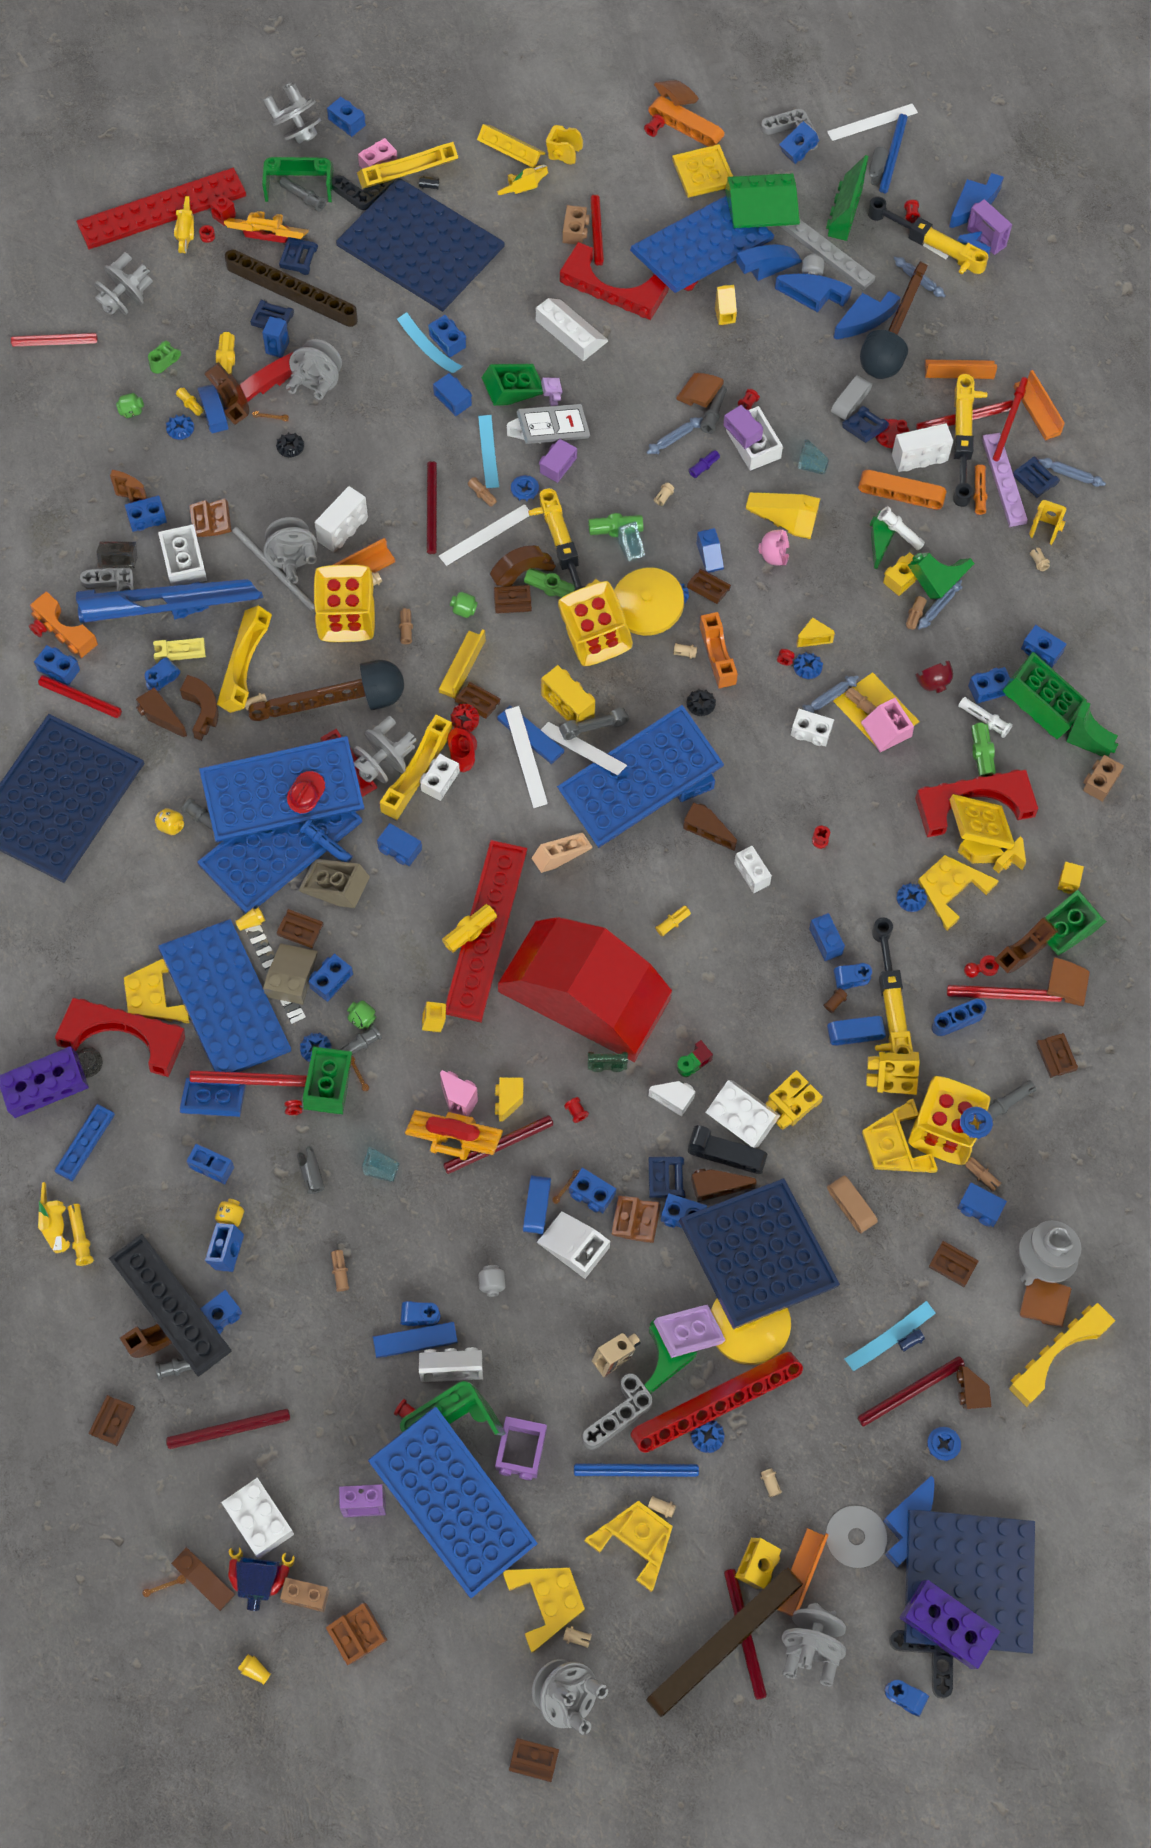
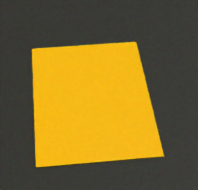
M873 672L858 682L856 687H852L862 696H867V700L876 707L896 698L913 726L920 722ZM846 692L834 699L833 702L873 743L861 724L868 714L861 708L858 709L857 705L846 697Z

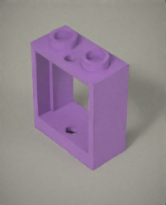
M985 199L980 203H975L971 208L967 231L970 233L982 231L980 242L991 247L990 252L995 255L1007 246L1012 224ZM983 220H984L990 227H992V228L995 230V232L992 231V230L983 222Z
M506 1416L503 1427L506 1434L501 1437L495 1469L499 1471V1474L511 1476L512 1473L520 1475L519 1478L524 1480L537 1478L547 1425ZM509 1430L539 1436L533 1468L502 1462Z
M382 1484L339 1487L340 1510L343 1517L386 1515L385 1491ZM360 1489L364 1490L362 1494L358 1492Z

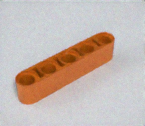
M658 96L648 108L652 117L654 114L660 115L665 120V124L707 147L717 145L724 137L722 128L680 105L675 106L671 100L665 97Z
M864 470L862 472L858 489L866 494L931 509H941L943 507L947 492L944 487L873 470Z

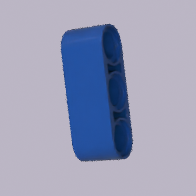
M974 999L936 1015L932 1024V1032L937 1036H945L979 1022L986 1012V1003L981 999ZM972 1008L979 1009L980 1013L974 1012ZM955 1015L962 1016L963 1020L956 1019ZM942 1022L946 1027H940L937 1023Z
M881 1016L834 1021L827 1025L830 1043L834 1046L877 1041L886 1037Z
M531 1175L523 1232L544 1233L551 1178Z

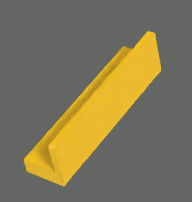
M483 124L477 138L478 141L532 168H535L540 155H545L546 153L491 125Z
M482 629L480 634L468 631L439 687V693L456 699L486 641L484 629Z

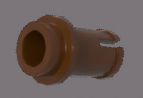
M841 988L834 990L832 997L823 1006L830 1013H834L836 1008L847 1000L846 997L848 995Z

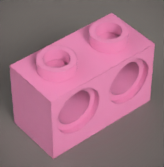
M384 138L358 154L359 166L363 169L397 160V150Z

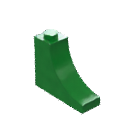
M918 553L912 558L908 566L929 598L937 599L942 598L975 563L971 558L960 559L953 565L947 566L938 562L930 553Z
M1083 701L1066 742L1103 757L1106 755L1109 757L1110 753H1115L1119 743L1115 741L1118 735L1102 727L1091 714V703Z
M655 1319L650 1323L649 1334L657 1348L658 1364L652 1377L644 1384L650 1394L693 1361L697 1355V1352L694 1351L671 1358L654 1324Z

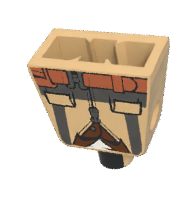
M621 1333L600 1346L592 1362L601 1375L606 1377L632 1357L635 1347L641 1344L636 1334H632L627 1338L624 1333Z

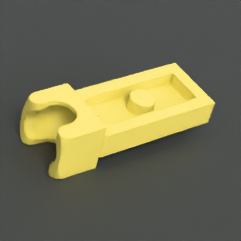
M204 638L176 641L159 640L153 642L157 652L154 653L156 663L166 657L171 661L206 657Z

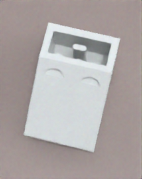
M562 1211L537 1241L539 1245L584 1279H586L610 1248V1240L595 1229Z

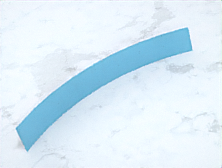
M407 312L397 318L412 340L438 365L451 373L463 367L436 348L421 332Z
M478 416L486 488L499 487L492 416Z
M925 1301L889 1330L844 1358V1360L853 1371L857 1370L897 1343V1340L907 1336L913 1329L919 1327L936 1312Z

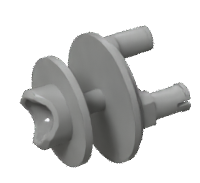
M290 82L282 87L290 100L288 101L289 104L282 109L278 108L271 95L263 99L273 118V126L291 118L294 120L297 127L284 136L285 140L295 137L297 143L300 144L305 140L313 139L317 135L314 126L321 121V118L316 117L304 123L300 116V113L311 107L316 100L311 97L307 99L302 97L296 83L292 84Z
M126 252L111 265L104 266L107 275L117 285L112 291L98 281L94 283L100 292L95 297V300L101 303L103 310L110 315H113L116 310L124 315L128 314V310L118 299L123 292L133 301L142 305L144 303L143 292L153 283V280L147 275L150 271L143 264L133 274L128 275L122 271L132 260Z
M311 339L305 342L290 357L289 363L292 375L291 380L286 385V389H288L289 393L294 394L299 385L303 384L307 388L315 390L314 397L322 400L327 391L335 387L339 379L338 372L342 367V359L338 351L331 344L323 340Z
M281 518L268 526L265 531L264 556L271 565L283 569L289 584H291V580L295 584L298 582L297 567L306 563L314 564L317 562V540L309 531L308 525L299 518Z
M391 716L384 719L373 730L367 729L365 731L368 741L377 751L373 757L359 746L353 748L356 756H358L354 766L359 769V775L367 782H371L375 778L382 783L388 781L386 774L378 765L383 759L396 771L404 773L406 765L403 758L415 749L413 743L417 740L411 732H407L402 739L394 743L385 737V734L396 724Z
M1054 1220L1042 1222L1037 1227L1028 1230L1019 1243V1256L1025 1267V1272L1020 1277L1021 1282L1023 1283L1026 1280L1024 1284L1029 1286L1037 1278L1051 1283L1062 1282L1070 1278L1077 1269L1078 1259L1081 1255V1242L1075 1231L1068 1225Z
M812 1603L808 1605L807 1609H799L793 1613L792 1620L800 1628L788 1629L782 1634V1641L787 1647V1659L783 1675L787 1678L795 1679L798 1666L804 1669L806 1665V1669H811L812 1661L821 1662L824 1666L820 1683L830 1687L833 1685L839 1662L846 1655L845 1646L833 1637L844 1635L846 1625L836 1617L835 1610L826 1611L818 1603Z
M563 1659L553 1660L544 1665L537 1673L532 1685L533 1702L541 1711L544 1719L554 1727L574 1728L582 1735L589 1733L591 1730V1723L584 1718L591 1711L596 1696L603 1699L608 1694L606 1685L596 1680L590 1668L582 1663L569 1662Z

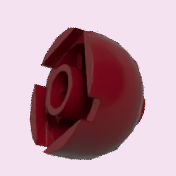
M945 661V666L939 663L921 671L923 674L921 676L919 673L915 674L919 685L926 691H936V693L947 690L946 686L953 679V669L950 661Z

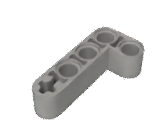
M627 1374L622 1378L621 1391L627 1400L584 1431L583 1444L587 1449H597L650 1410L652 1396L636 1375ZM627 1381H632L636 1387L634 1389H627L624 1384ZM639 1398H646L648 1404L640 1406L637 1400ZM622 1410H629L632 1415L629 1418H623L620 1412ZM606 1422H612L615 1428L608 1431L604 1429L603 1425ZM589 1435H591L592 1437L597 1435L596 1442H593L592 1440L588 1441Z

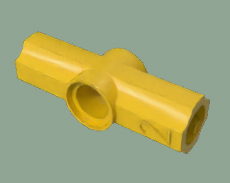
M223 332V334H220L219 347L216 350V363L219 362L228 374H232V367L235 365V336L230 332Z
M484 905L472 916L464 917L457 927L442 939V942L449 951L455 952L467 941L475 940L481 934L482 929L497 918L496 913L489 905Z

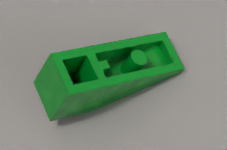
M877 515V517L873 516L870 523L872 527L871 542L875 569H878L895 533V530H890L883 520L880 521Z

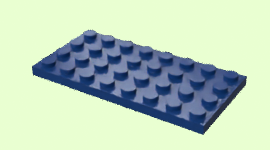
M724 196L632 245L630 251L674 293H677L735 261L737 253L763 246L772 241L774 234L766 227L733 228L727 198Z
M681 705L607 753L627 765L619 775L610 772L596 763H592L557 786V788L596 846L600 848L722 768L724 763L684 706Z
M347 736L199 769L216 842L301 824L309 819L314 821L364 809ZM306 771H314L320 774L325 781L324 792L311 811L301 814L294 812L287 803L288 792L300 774Z
M354 811L314 820L312 823L319 829H324L326 835L337 843L361 824L362 818ZM301 823L225 840L197 863L246 914L253 907L254 909L258 908L327 850L320 844H314L312 839L306 834L300 833V829L305 824Z
M231 919L158 945L161 956L214 1071L240 1072L291 1052L287 1038L264 993L263 987Z
M433 1407L367 1460L469 1598L475 1596L538 1544L437 1407Z

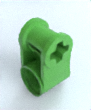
M169 341L162 342L148 354L150 370L156 374L162 373L180 358L181 351L173 348Z

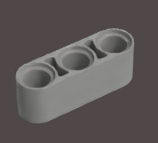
M856 375L834 403L831 413L844 420L850 418L870 392L872 383Z

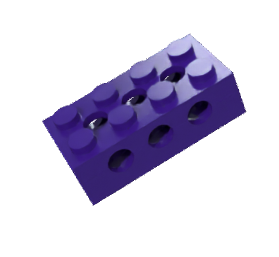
M71 1046L0 1075V1089L7 1111L14 1118L89 1088L78 1054Z
M929 1580L921 1581L899 1617L970 1669H979L1001 1632ZM930 1606L933 1607L935 1611L933 1617H931L928 1612ZM948 1619H950L953 1624L951 1630H949L947 1627ZM966 1632H968L971 1637L969 1643L965 1640Z

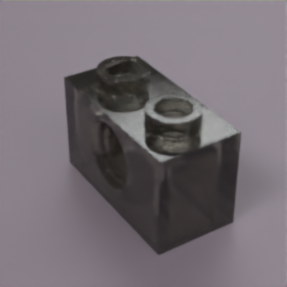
M100 541L97 549L98 568H135L138 558L136 542Z

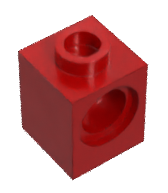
M223 194L210 203L212 217L223 226H225V220L236 217L234 203Z

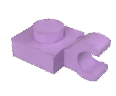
M542 378L541 384L544 396H549L551 406H558V401L561 400L560 396L562 394L560 379Z

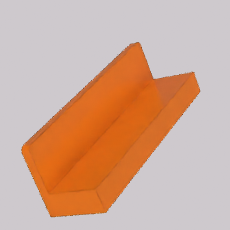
M925 360V378H958L962 374H968L973 379H994L997 371V364L994 361Z
M1031 370L1025 388L1026 393L1021 401L1046 441L1061 435L1065 423L1035 372ZM1020 381L1014 384L1015 390L1019 387Z
M383 538L333 565L368 566L371 572L376 573L395 563V558L387 548L386 539Z
M807 1528L791 1571L803 1585L777 1609L778 1611L793 1617V1613L800 1609L829 1534L822 1535Z

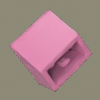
M896 698L879 705L861 722L879 752L912 737L914 730L912 722Z
M442 1070L440 1072L441 1086L449 1112L469 1117L478 1102L476 1085L469 1080L463 1081L451 1071L445 1072Z

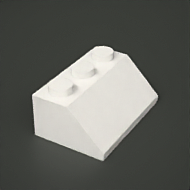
M474 1347L466 1348L465 1351H457L454 1348L445 1349V1352H436L434 1349L424 1350V1353H419V1375L421 1382L483 1379L482 1350Z

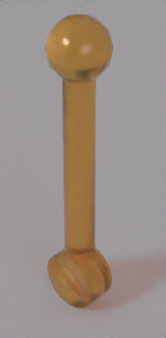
M258 411L253 412L254 418L282 419L285 422L289 419L288 415L279 416L262 414Z
M352 1056L351 1065L362 1084V1090L366 1092L369 1090V1085L365 1084L355 1064V1057Z
M579 1170L573 1171L572 1177L557 1196L553 1197V1203L558 1204L560 1202L561 1196L572 1184L580 1172Z
M180 1575L171 1582L150 1590L144 1589L142 1595L149 1597L151 1593L172 1585L184 1584L186 1578Z

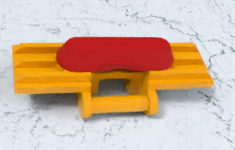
M262 211L251 212L247 220L228 218L224 221L227 228L243 230L245 237L286 243L288 237L301 239L309 233V230L283 226V215L276 214L273 220L265 219V212Z
M418 1110L414 1111L405 1131V1135L433 1141L430 1149L431 1153H444L460 1157L461 1160L467 1159L470 1150L494 1155L503 1133L501 1129L476 1124L473 1117L448 1112L446 1117ZM449 1138L457 1139L460 1141L462 1149L441 1145V1143H446Z

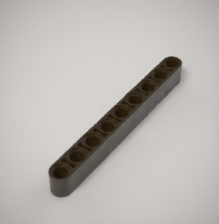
M231 249L225 253L226 267L231 273L345 326L353 327L357 324V309L353 304L237 250Z
M788 1567L783 1570L663 1682L646 1701L660 1717H663L782 1606L803 1583Z

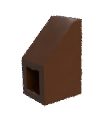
M959 1366L956 1377L958 1384H961V1392L958 1393L960 1405H963L964 1409L992 1407L990 1386L968 1367Z

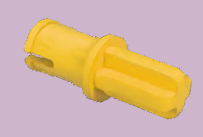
M184 387L177 390L176 396L183 401L186 408H190L196 416H200L204 412L203 408L196 401V397L190 395Z
M682 906L672 915L669 914L666 920L655 927L656 931L660 936H665L666 933L674 927L677 928L678 924L691 914L690 910L686 906Z

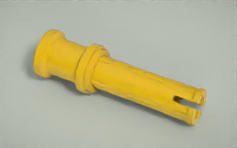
M73 1204L74 1208H72V1205L67 1207L74 1237L72 1248L76 1252V1265L85 1266L93 1263L94 1258L90 1254L89 1246L91 1243L89 1239H86L80 1204Z

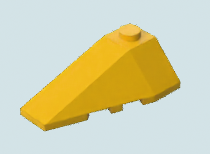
M750 492L745 509L763 519L767 518L774 522L775 526L788 530V533L794 536L811 539L820 498L803 494Z

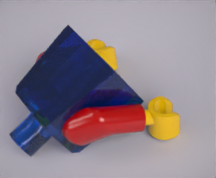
M240 1547L237 1555H233L232 1548L229 1549L228 1552L232 1560L229 1561L228 1578L234 1590L238 1591V1597L248 1598L247 1610L259 1611L261 1600L267 1601L271 1596L279 1592L284 1585L285 1578L288 1577L289 1567L294 1564V1555L292 1561L286 1562L284 1560L286 1553L282 1555V1565L280 1566L281 1562L245 1558Z

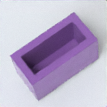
M742 405L724 416L723 426L744 449L762 439L763 427L761 423L756 421L750 411Z
M559 438L556 443L551 445L548 454L540 459V473L558 483L577 459V448Z

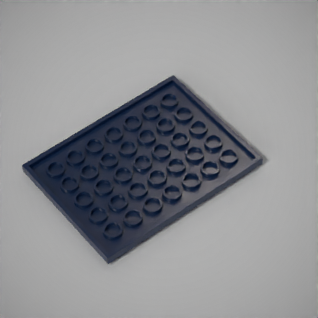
M397 178L336 241V246L443 312L504 248L505 242L403 179Z
M48 714L0 782V851L65 883L145 764L144 760Z

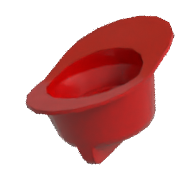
M463 728L452 729L448 734L451 760L459 763L460 772H467L474 766L477 740L472 733Z
M306 771L297 777L287 795V803L294 812L300 814L307 813L316 806L325 789L323 777L314 771Z

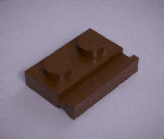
M700 568L699 572L688 582L687 588L718 604L726 593L730 591L731 585Z
M530 585L494 587L496 614L532 611Z
M469 682L468 686H465L456 696L455 702L474 706L479 716L487 719L496 709V706L500 704L501 699Z
M288 909L278 928L277 936L313 949L324 924L320 920Z
M1064 1033L1045 1038L1044 1040H1037V1047L1050 1078L1077 1071L1078 1066Z
M942 1241L929 1268L965 1287L979 1261Z
M107 1395L88 1434L118 1446L136 1407Z
M517 1738L509 1771L552 1782L559 1749Z

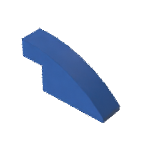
M991 173L986 185L967 179L951 216L949 227L955 228L967 223L970 218L971 208L975 203H980L985 199L991 205L1002 187L1004 177Z
M764 245L750 248L737 253L736 262L744 274L752 272L757 281L802 263L795 249L785 245Z
M812 274L779 275L776 278L775 284L776 290L816 312H819L828 299L843 307L850 299L852 290L851 286L843 282Z
M889 291L882 301L879 302L862 293L835 327L834 338L853 337L882 324L898 309L901 297Z
M213 384L197 388L211 434L228 430L226 416L217 389Z
M932 1476L883 1520L900 1540L885 1554L896 1568L907 1558L908 1510L931 1511L934 1497V1478Z

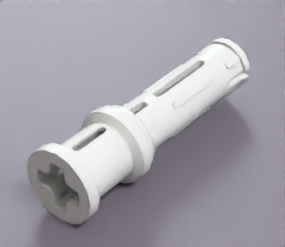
M889 506L879 513L878 519L880 521L883 520L890 530H895L916 550H920L924 546L925 542L902 522V518L896 516Z
M966 697L959 703L958 707L988 724V729L995 730L1001 734L1002 738L1012 728L1011 723H1006L997 714L992 715Z

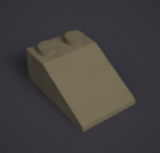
M316 859L311 864L299 891L337 906L355 908L370 876L357 863Z
M280 943L263 987L266 996L303 1005L309 986V977L313 972L318 951Z

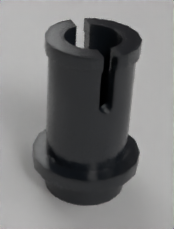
M425 176L419 177V187L422 189L439 190L440 179L425 178Z

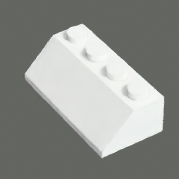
M548 298L536 307V321L582 361H585L608 342L607 338L560 299Z

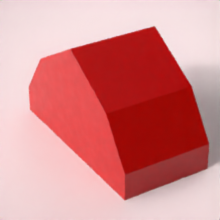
M561 917L535 921L498 982L499 993L634 1063L672 996V989L655 968L604 927Z

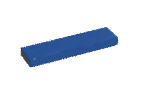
M509 705L505 710L510 709V708H513V707H512L511 705ZM504 710L497 717V720L511 731ZM522 715L531 748L550 764H553L564 753V749Z
M96 1104L54 1170L55 1173L73 1182L115 1116L114 1112Z
M454 1322L373 1337L376 1358L458 1343Z

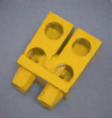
M879 1052V1056L868 1057L867 1069L877 1070V1074L867 1073L866 1086L877 1087V1092L881 1093L884 1091L917 1095L920 1063L919 1052H911L910 1054Z
M797 1070L769 1095L766 1102L767 1106L781 1115L776 1124L782 1130L789 1125L793 1127L810 1110L822 1102L823 1096L811 1084L808 1086L809 1082Z

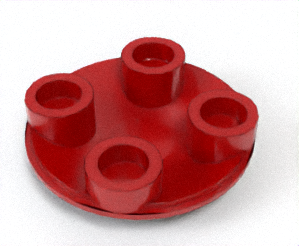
M885 419L889 422V426L886 430L875 436L877 442L884 447L893 448L897 434L910 432L905 420Z

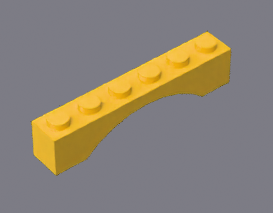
M450 142L408 157L363 168L357 172L361 187L364 189L453 162L458 159L454 142Z
M259 605L244 611L217 701V705L230 713L245 708L249 694L247 688L249 663L258 643L268 630L272 617L271 613Z
M438 715L434 716L406 771L388 788L381 799V813L398 820L421 784L420 779L422 775L428 772L431 761L438 757L448 741V734L452 730V722Z
M1099 1303L1093 1307L1091 1305L1086 1307L1082 1311L1083 1317L1079 1321L1075 1318L1067 1326L1069 1330L1065 1334L1060 1332L1053 1339L1055 1344L1051 1348L1047 1345L1039 1353L1041 1357L1037 1361L1032 1359L1025 1366L1027 1369L1022 1375L1018 1373L1011 1379L1013 1384L1009 1390L1026 1407L1045 1389V1380L1049 1366L1059 1352L1076 1342L1098 1339L1116 1321Z

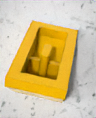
M812 618L798 635L797 648L833 643L834 630Z

